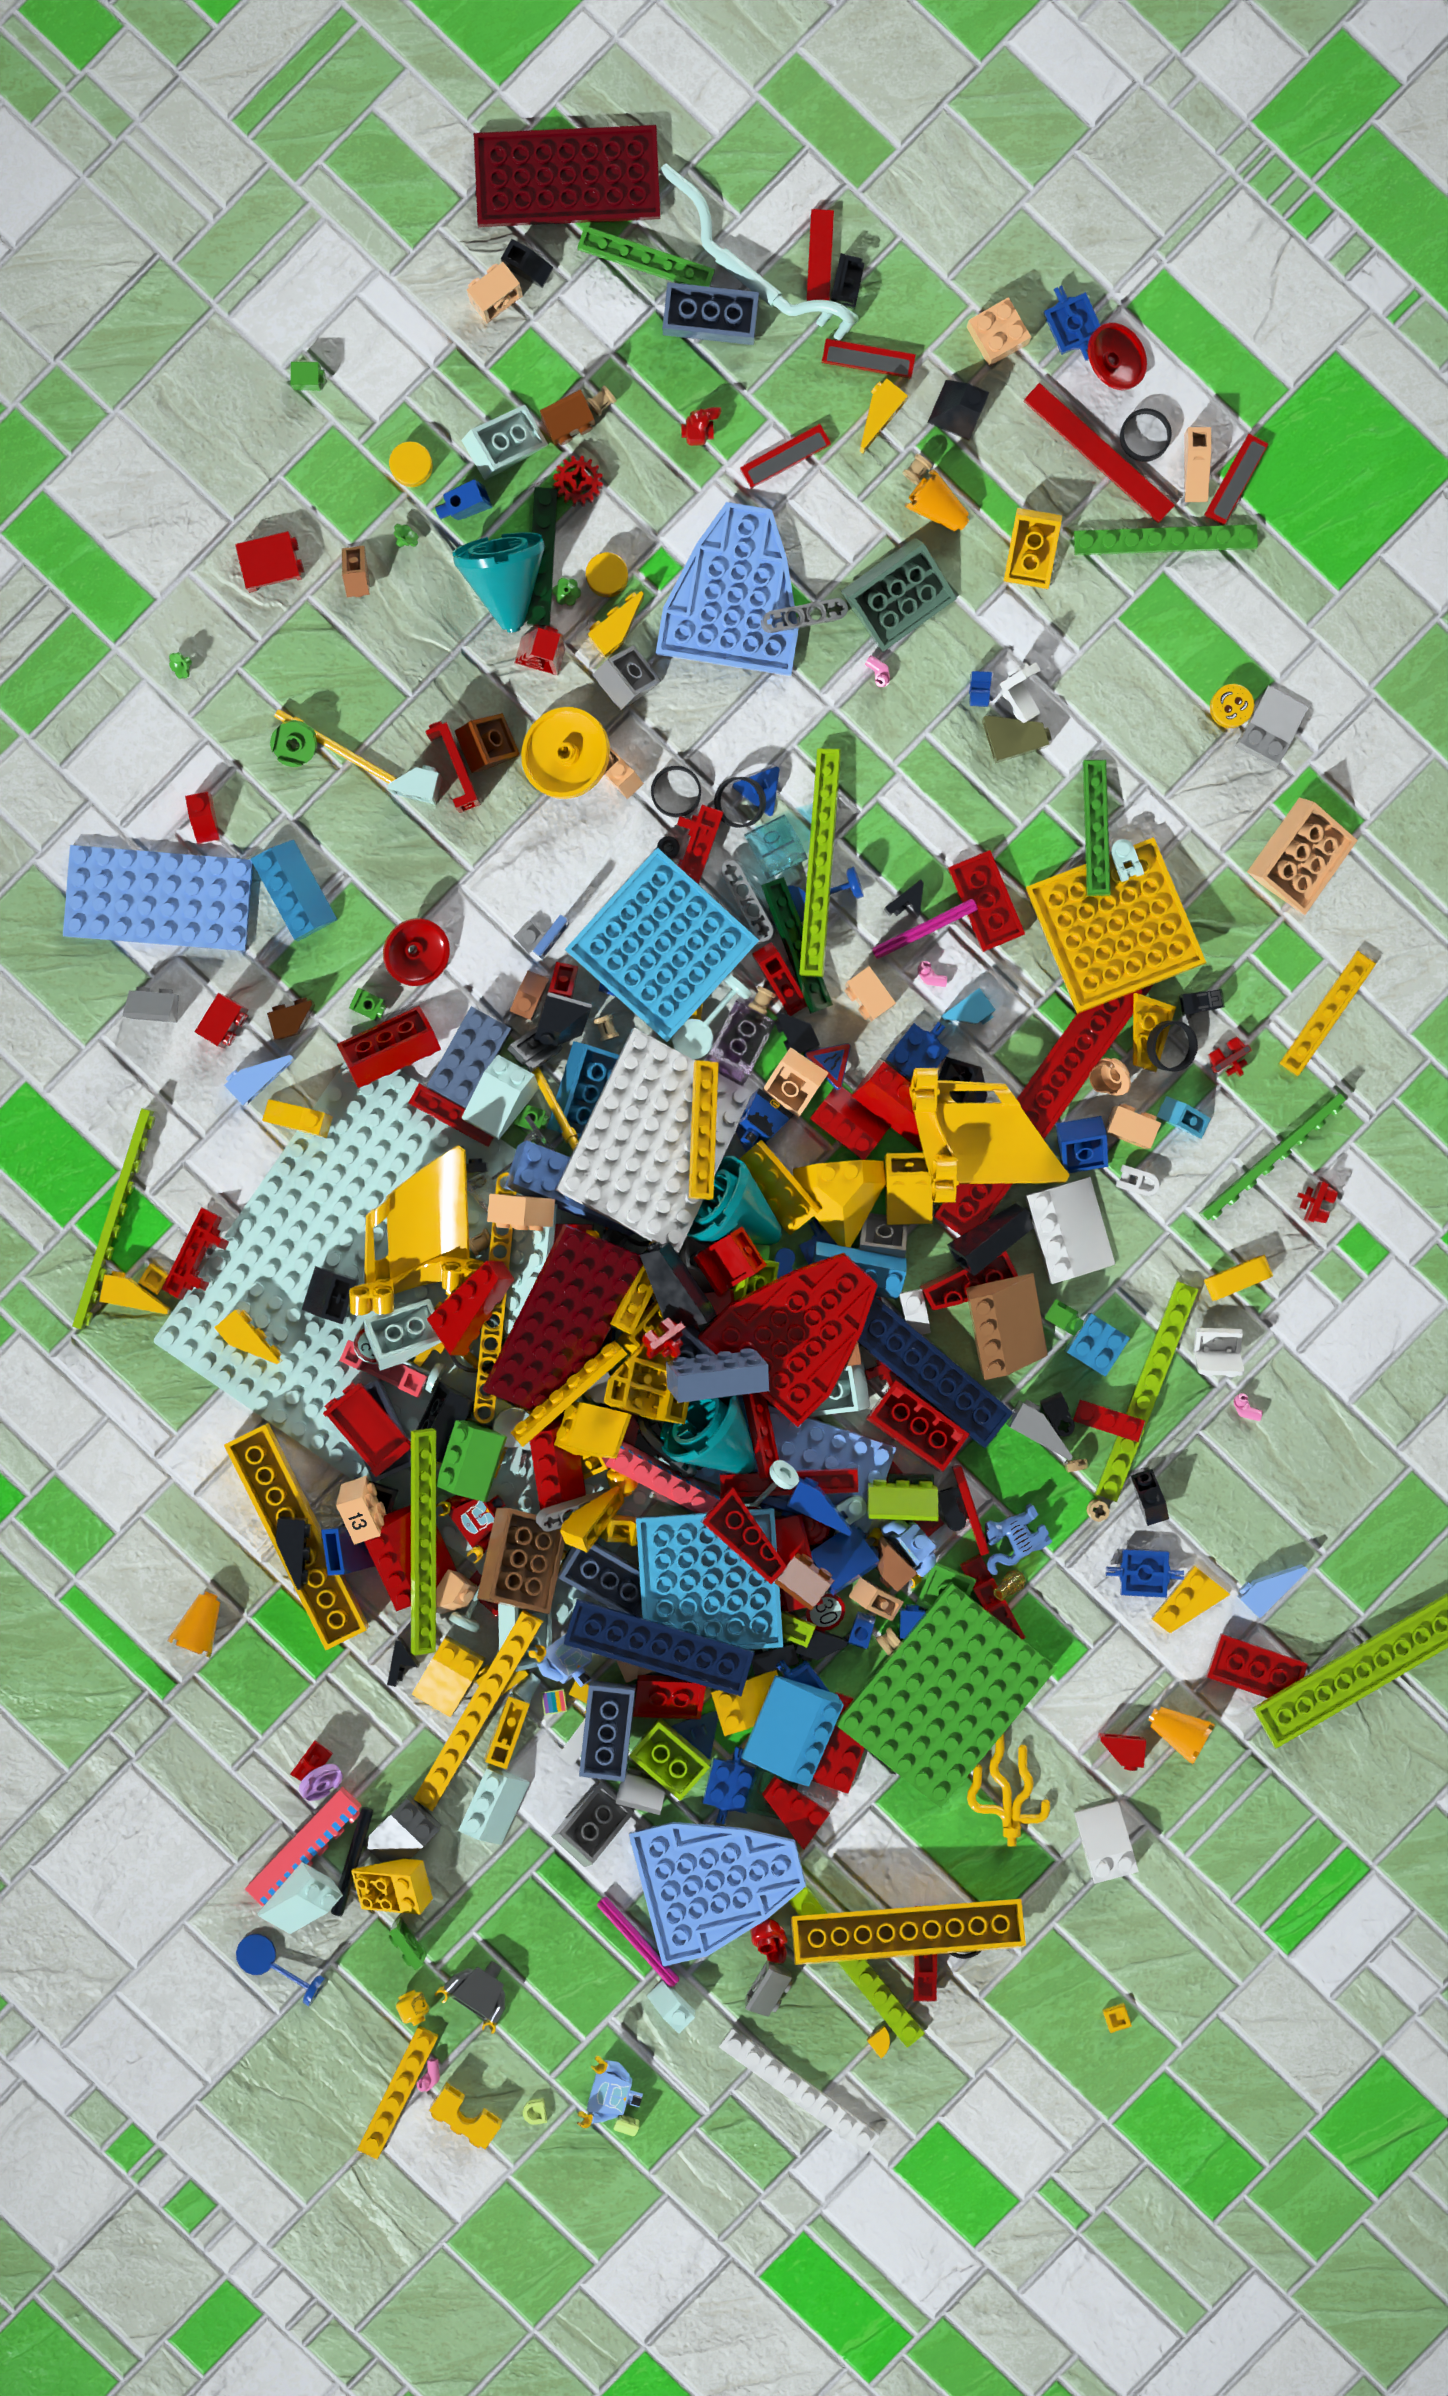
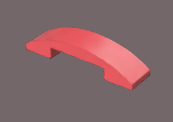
M351 1340L347 1341L339 1361L369 1373L419 1398L428 1376L404 1364L380 1371L378 1364H370L361 1360L354 1351V1342Z

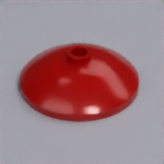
M1119 323L1103 324L1091 334L1088 342V357L1091 367L1098 378L1116 390H1129L1137 386L1146 374L1147 357L1145 349L1136 334Z
M413 918L398 924L388 935L383 948V960L387 971L398 982L408 986H421L435 980L445 969L450 955V945L445 932L434 922L423 918ZM414 945V950L409 952V947Z

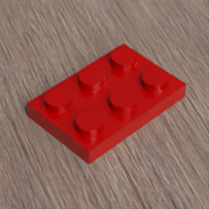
M638 1675L633 1717L701 1719L706 1686L673 1676Z

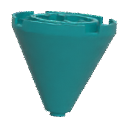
M528 532L501 534L502 538L489 541L488 537L466 543L452 552L453 561L457 569L500 627L507 630L508 633L520 631V627L524 625L545 549L544 541L540 534Z
M735 1156L723 1157L714 1176L713 1199L703 1200L687 1236L696 1241L717 1242L742 1226L753 1244H776L782 1237L781 1225L746 1164Z
M737 1395L689 1401L685 1424L666 1421L663 1424L660 1439L664 1441V1446L661 1448L674 1461L741 1475L751 1473L756 1467L757 1462L754 1448Z

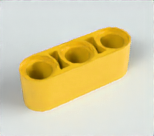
M1261 1255L1204 1279L1212 1301H1215L1273 1277V1273L1266 1256Z

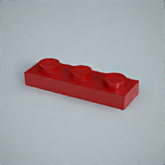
M1081 1399L1073 1419L1074 1422L1138 1443L1146 1423L1145 1420Z

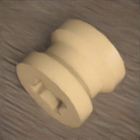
M890 1627L883 1636L876 1638L877 1642L889 1656L902 1642Z

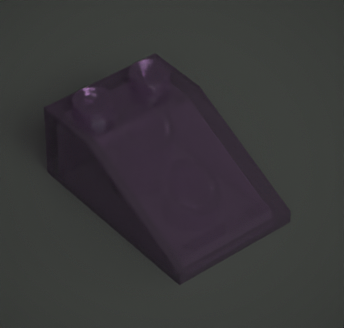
M736 1000L704 1061L719 1062L718 1073L743 1086L750 1076L775 1025L774 1020Z

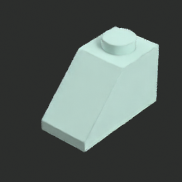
M663 1979L647 1994L648 1999L662 2018L677 2033L680 2034L695 2018V2010L672 1987H669Z

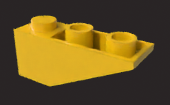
M642 591L638 594L636 592L630 594L625 599L626 603L620 608L618 606L614 607L607 613L608 618L603 622H595L589 628V639L605 659L624 644L644 599Z
M235 1309L214 1327L230 1346L275 1364L283 1361L280 1358L281 1352L275 1345L270 1346L266 1342V1334L259 1327L255 1329L250 1323L252 1318L245 1310Z

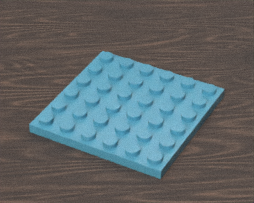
M656 848L566 947L565 951L664 1041L668 1042L758 943L759 939L659 848Z
M774 1508L749 1510L777 1552ZM707 1513L636 1517L642 1616L644 1619L746 1649L783 1647L779 1586L774 1582L772 1584L768 1583L700 1522Z

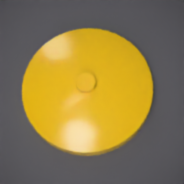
M574 707L556 708L540 716L528 730L521 752L523 770L529 782L540 792L557 799L575 798L590 791L603 777L610 758V744L604 727L594 716Z

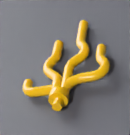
M1003 1733L995 1743V1753L990 1760L989 1766L991 1776L1002 1788L1003 1808L998 1805H982L977 1802L976 1795L982 1783V1766L980 1764H977L973 1769V1782L967 1793V1801L970 1808L977 1813L997 1814L1000 1816L1003 1823V1837H1007V1846H1017V1838L1021 1837V1824H1035L1045 1821L1050 1813V1802L1047 1799L1041 1802V1812L1039 1814H1021V1805L1032 1793L1034 1785L1033 1778L1027 1768V1747L1022 1744L1018 1747V1768L1025 1785L1024 1789L1014 1799L1012 1805L1011 1786L1007 1779L1001 1775L998 1768L1004 1756Z

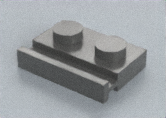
M537 1027L510 1044L508 1051L522 1066L525 1065L529 1072L534 1071L560 1053L563 1048L561 1045L552 1046L534 1041Z

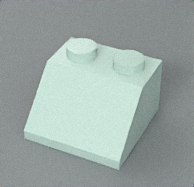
M423 765L422 768L416 767L388 784L387 789L394 795L436 805L443 778L436 771V768Z

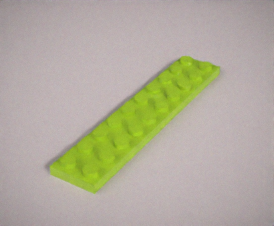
M1448 1593L1254 1706L1252 1709L1274 1748H1279L1447 1649Z

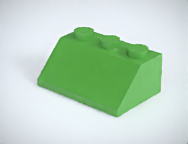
M456 1420L437 1477L436 1486L455 1495L487 1502L507 1436L471 1420Z

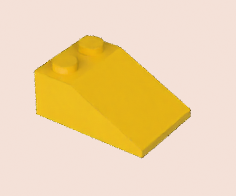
M1017 508L1004 576L1005 582L1049 589L1062 515Z
M573 1402L564 1411V1417L557 1431L554 1445L574 1455L617 1459L631 1414L587 1403Z
M446 1635L412 1695L451 1717L483 1664L485 1657Z
M777 1670L747 1677L742 1696L711 1688L712 1698L724 1736L754 1727L770 1689L769 1686H771L775 1675L778 1676Z

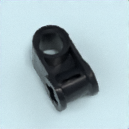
M1061 1391L1040 1400L1043 1411L1057 1435L1065 1437L1072 1434L1075 1424ZM1061 1420L1064 1423L1068 1422L1070 1425L1067 1427L1066 1433L1064 1430L1058 1429V1426L1061 1425Z

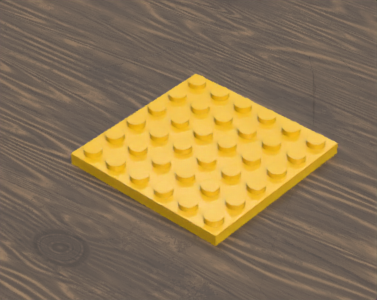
M1154 837L1133 845L1139 862L1142 865L1144 875L1138 877L1134 875L1129 877V880L1121 882L1112 856L1109 854L1110 896H1087L1086 864L1026 887L1032 906L1077 1014L1206 963ZM1131 862L1123 864L1125 869L1132 867Z

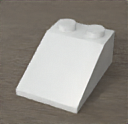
M1118 1800L1074 1812L1094 1884L1139 1872Z

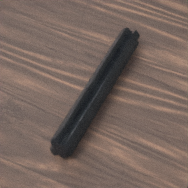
M362 1807L338 1886L343 1896L331 1909V1914L335 1916H342L353 1883L351 1870L358 1866L373 1815V1809L368 1807Z

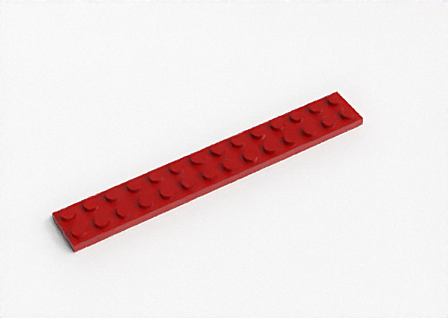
M1154 984L1074 1016L1016 1098L1043 1139L1046 1138L1087 1080L1092 1069L1099 1063L1133 1015L1134 993L1146 996ZM1013 1183L959 1184L956 1189V1202H943L933 1217L962 1236L987 1221Z

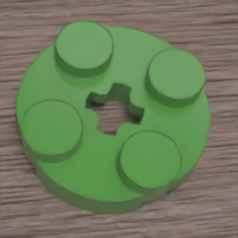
M285 721L272 733L270 740L272 752L274 751L280 763L289 767L302 766L311 760L316 753V733L313 728L301 721ZM295 738L300 746L292 749V745L288 743V740Z

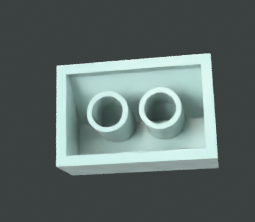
M498 1604L499 1650L521 1612L526 1609ZM552 1607L550 1614L526 1610L544 1622L515 1672L538 1667L535 1662L536 1659L529 1656V1651L532 1650L537 1653L535 1645H542L547 1648L552 1644Z
M488 1763L458 1831L480 1841L502 1845L530 1782Z

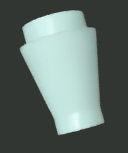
M530 1673L511 1690L513 1692L510 1697L530 1703L541 1680L533 1673Z

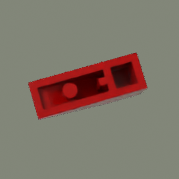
M772 942L752 953L762 973L789 1016L807 1007L799 986Z

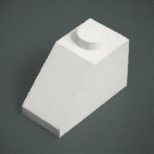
M919 1288L900 1293L899 1300L904 1321L921 1335L931 1333L922 1289Z

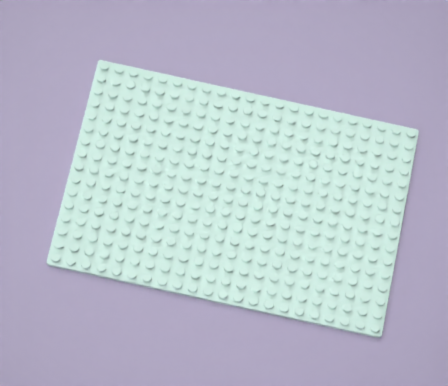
M344 1062L312 1108V1110L333 1116L327 1139L296 1131L223 1237L229 1241L226 1250L217 1247L201 1269L198 1277L202 1278L203 1281L209 1282L206 1291L196 1287L192 1291L188 1289L183 1300L179 1301L155 1336L154 1343L352 1480L354 1476L361 1478L367 1475L368 1480L372 1481L362 1457L323 1413L327 1410L324 1406L333 1398L345 1395L342 1391L352 1382L355 1386L360 1382L364 1386L379 1379L339 1360L347 1341L351 1340L354 1342L359 1331L365 1328L364 1320L381 1314L371 1311L366 1315H354L349 1311L346 1323L339 1324L301 1310L314 1268L318 1266L359 1279L358 1285L364 1284L366 1214L380 1206L385 1201L386 1196L405 1180L457 1145L464 1146V1150H466V1164H469L468 1159L482 1158V1163H488V1172L467 1173L469 1238L482 1233L485 1228L491 1235L492 1222H487L489 1194H495L496 1181L499 1175L506 1172L509 1173L516 1149L503 1140L496 1138L487 1147L410 1105L408 1102L419 1082L400 1069L388 1076L373 1081L369 1085L358 1088ZM504 1176L500 1180V1185L503 1189H506L504 1187L508 1176ZM557 1208L556 1224H594V1231L599 1233V1238L601 1239L604 1235L603 1230L605 1226L598 1225ZM387 1217L380 1224L373 1227L375 1260L383 1259L389 1253ZM495 1228L499 1235H505L509 1231V1228ZM637 1233L630 1236L637 1241H648ZM627 1241L623 1248L640 1255L646 1251L647 1247L637 1246ZM502 1245L496 1246L493 1250V1254L497 1258H503L507 1253L506 1248ZM469 1247L470 1258L483 1261L484 1263L489 1260L490 1247L479 1252L477 1257H475ZM437 1282L394 1294V1310L427 1299L431 1300L433 1308H435L439 1301L444 1303L448 1295L445 1294L447 1290L442 1288V1282ZM235 1309L245 1310L252 1318L250 1323L255 1329L259 1327L266 1334V1342L270 1346L275 1345L281 1352L280 1358L283 1361L275 1364L230 1346L214 1327ZM492 1314L486 1322L489 1326L495 1327L499 1324L500 1318ZM711 1319L709 1322L705 1324L698 1325L700 1332H702L714 1319ZM611 1325L609 1331L611 1328L615 1329V1341L617 1342V1339L624 1331ZM481 1333L469 1346V1351L477 1359H479ZM493 1337L487 1338L484 1342L485 1347L489 1350L497 1347ZM434 1349L421 1367L431 1372L437 1363L446 1364V1369L440 1382L461 1392L475 1402L477 1373L466 1372L457 1367L446 1349L442 1354ZM454 1355L459 1363L468 1368L475 1369L461 1355ZM416 1357L409 1359V1361L413 1362ZM486 1360L483 1362V1364L487 1366L492 1361ZM615 1365L610 1369L611 1373L613 1374L619 1367ZM381 1380L405 1434L411 1441V1431L417 1429L435 1390L433 1393L425 1390L424 1385L419 1398ZM482 1384V1385L480 1386V1392H481V1394H483V1395H490V1394H488V1393H486V1392L483 1391L482 1388H483L484 1384ZM582 1394L585 1403L595 1406L600 1404L594 1402L592 1398L588 1400L586 1396ZM482 1407L477 1411L479 1417L482 1414ZM473 1410V1412H472V1414H471V1416H470L469 1418H470V1419H473V1420H475V1421H477V1420L475 1419V1417H474V1410ZM648 1418L650 1425L657 1421L661 1428L663 1427L665 1421H653L652 1419ZM494 1421L484 1424L493 1427ZM508 1447L497 1477L493 1480L487 1501L499 1495L506 1505L503 1508H511L537 1515L540 1512L531 1451L523 1449V1453H527L525 1467H521L519 1472L510 1471L513 1448ZM659 1458V1459H658V1460H660V1461H662V1462L668 1464V1463H667L665 1460H663L662 1458ZM436 1461V1479L442 1465L438 1461ZM411 1466L375 1482L399 1490L393 1505L394 1509L399 1510L411 1505ZM610 1468L584 1480L586 1495L609 1489L606 1473ZM639 1483L638 1487L632 1491V1495L624 1497L625 1502L615 1515L640 1517L653 1499L649 1497L652 1489ZM436 1486V1504L446 1501L455 1495ZM436 1507V1524L445 1544L471 1562H474L475 1553H471L467 1557V1553L472 1549L471 1545L448 1514L441 1517L438 1516L443 1513V1507ZM572 1510L565 1513L564 1518L570 1516ZM600 1536L596 1540V1543L614 1553L622 1543L606 1542ZM565 1543L563 1550L568 1553L571 1546ZM557 1577L551 1605L552 1618L561 1624H566L573 1614L576 1600H583L586 1594Z

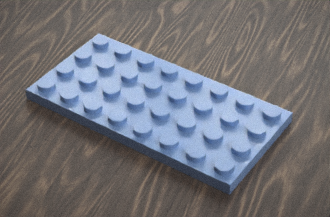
M70 845L63 936L246 951L253 863L250 859Z
M737 1395L752 1442L744 1400L742 1396ZM768 1404L779 1460L787 1462L795 1470L858 1468L859 1492L829 1493L826 1495L834 1506L852 1495L863 1497L867 1504L868 1483H873L875 1479L886 1480L896 1446L811 1418H807L797 1427L775 1406ZM757 1463L755 1469L752 1472H758ZM703 1467L701 1470H697L694 1477L720 1485V1473L731 1472ZM777 1495L772 1497L788 1501L791 1495ZM844 1510L840 1512L844 1518L847 1517ZM866 1511L864 1516L852 1524L856 1528L860 1527L863 1532L868 1533L872 1519H869Z

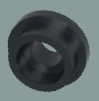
M671 836L661 838L657 844V848L669 859L675 858L680 851L679 842ZM666 844H671L673 846L671 852H666L664 850V846Z

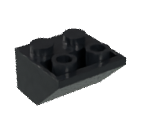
M315 1266L301 1310L320 1318L345 1324L350 1311L349 1290L358 1285L359 1279Z

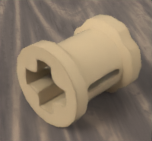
M603 386L598 394L592 399L588 398L586 401L591 409L598 416H601L602 411L617 400L609 389Z
M916 454L914 456L915 460L908 469L903 471V475L912 483L918 485L920 478L927 469L930 470L932 468V465L924 457Z
M758 986V992L748 1007L766 1015V1009L772 998L776 997V994Z
M613 1014L593 1020L594 1024H597L601 1035L600 1042L620 1036L619 1032H616L612 1021L614 1018Z
M486 1228L477 1236L469 1238V1247L475 1257L479 1255V1252L490 1247L491 1235Z
M1099 1499L1090 1501L1086 1509L1089 1517L1097 1522L1106 1520L1110 1512L1107 1504ZM1101 1505L1100 1508L1103 1510V1513H1098L1095 1516L1096 1513L1093 1511V1508H1098Z

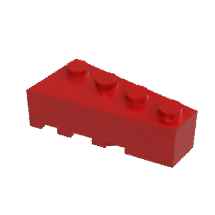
M545 626L544 629L536 628L522 636L514 663L558 676L565 653L561 634L558 633L557 629Z
M1005 1251L976 1275H972L959 1266L919 1287L922 1289L929 1307L932 1310H938L968 1302L967 1287L1017 1277L1018 1274Z
M487 1260L427 1318L449 1355H467L470 1350V1344L481 1333L479 1330L482 1325L492 1316L491 1312L496 1303H500L513 1283L514 1278L503 1261Z
M730 1487L700 1522L768 1583L772 1584L787 1566L735 1489Z

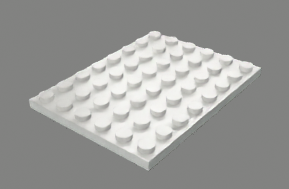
M633 1028L555 1190L652 1242H660V1245L670 1242L678 1254L704 1200L689 1198L693 1071L695 1060ZM719 1073L714 1176L738 1127V1122L753 1094L752 1091Z

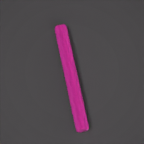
M970 899L873 947V954L877 959L882 958L978 909L973 899Z
M606 1896L601 1898L597 1903V1907L669 1987L675 1986L679 1982V1977L669 1966L662 1965L661 1957L614 1904Z

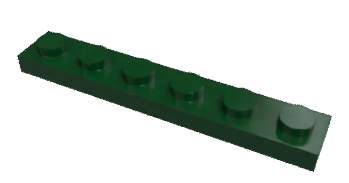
M535 487L532 533L542 535L545 549L528 608L527 626L550 627L558 497V489Z
M784 877L761 885L810 1014L832 1006L831 998L822 977L801 976L799 974L803 925Z

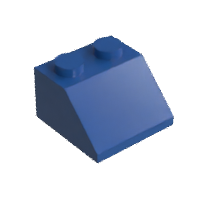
M1101 1116L1056 1123L1061 1164L1068 1173L1108 1167L1107 1133Z

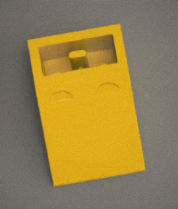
M887 1153L884 1157L887 1225L932 1224L933 1201L930 1176L924 1154Z
M399 1859L351 1870L361 1909L420 1915L433 1900L423 1860Z

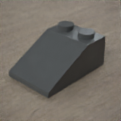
M409 1793L366 1837L364 1846L381 1863L399 1859H411L439 1832L442 1825L420 1803L415 1801L414 1797Z

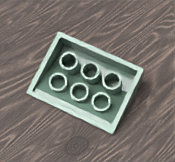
M913 538L841 590L851 609L882 652L957 599L925 544L916 538Z

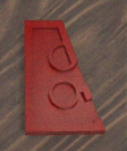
M777 1776L773 1777L762 1793L801 1848L805 1850L830 1812Z

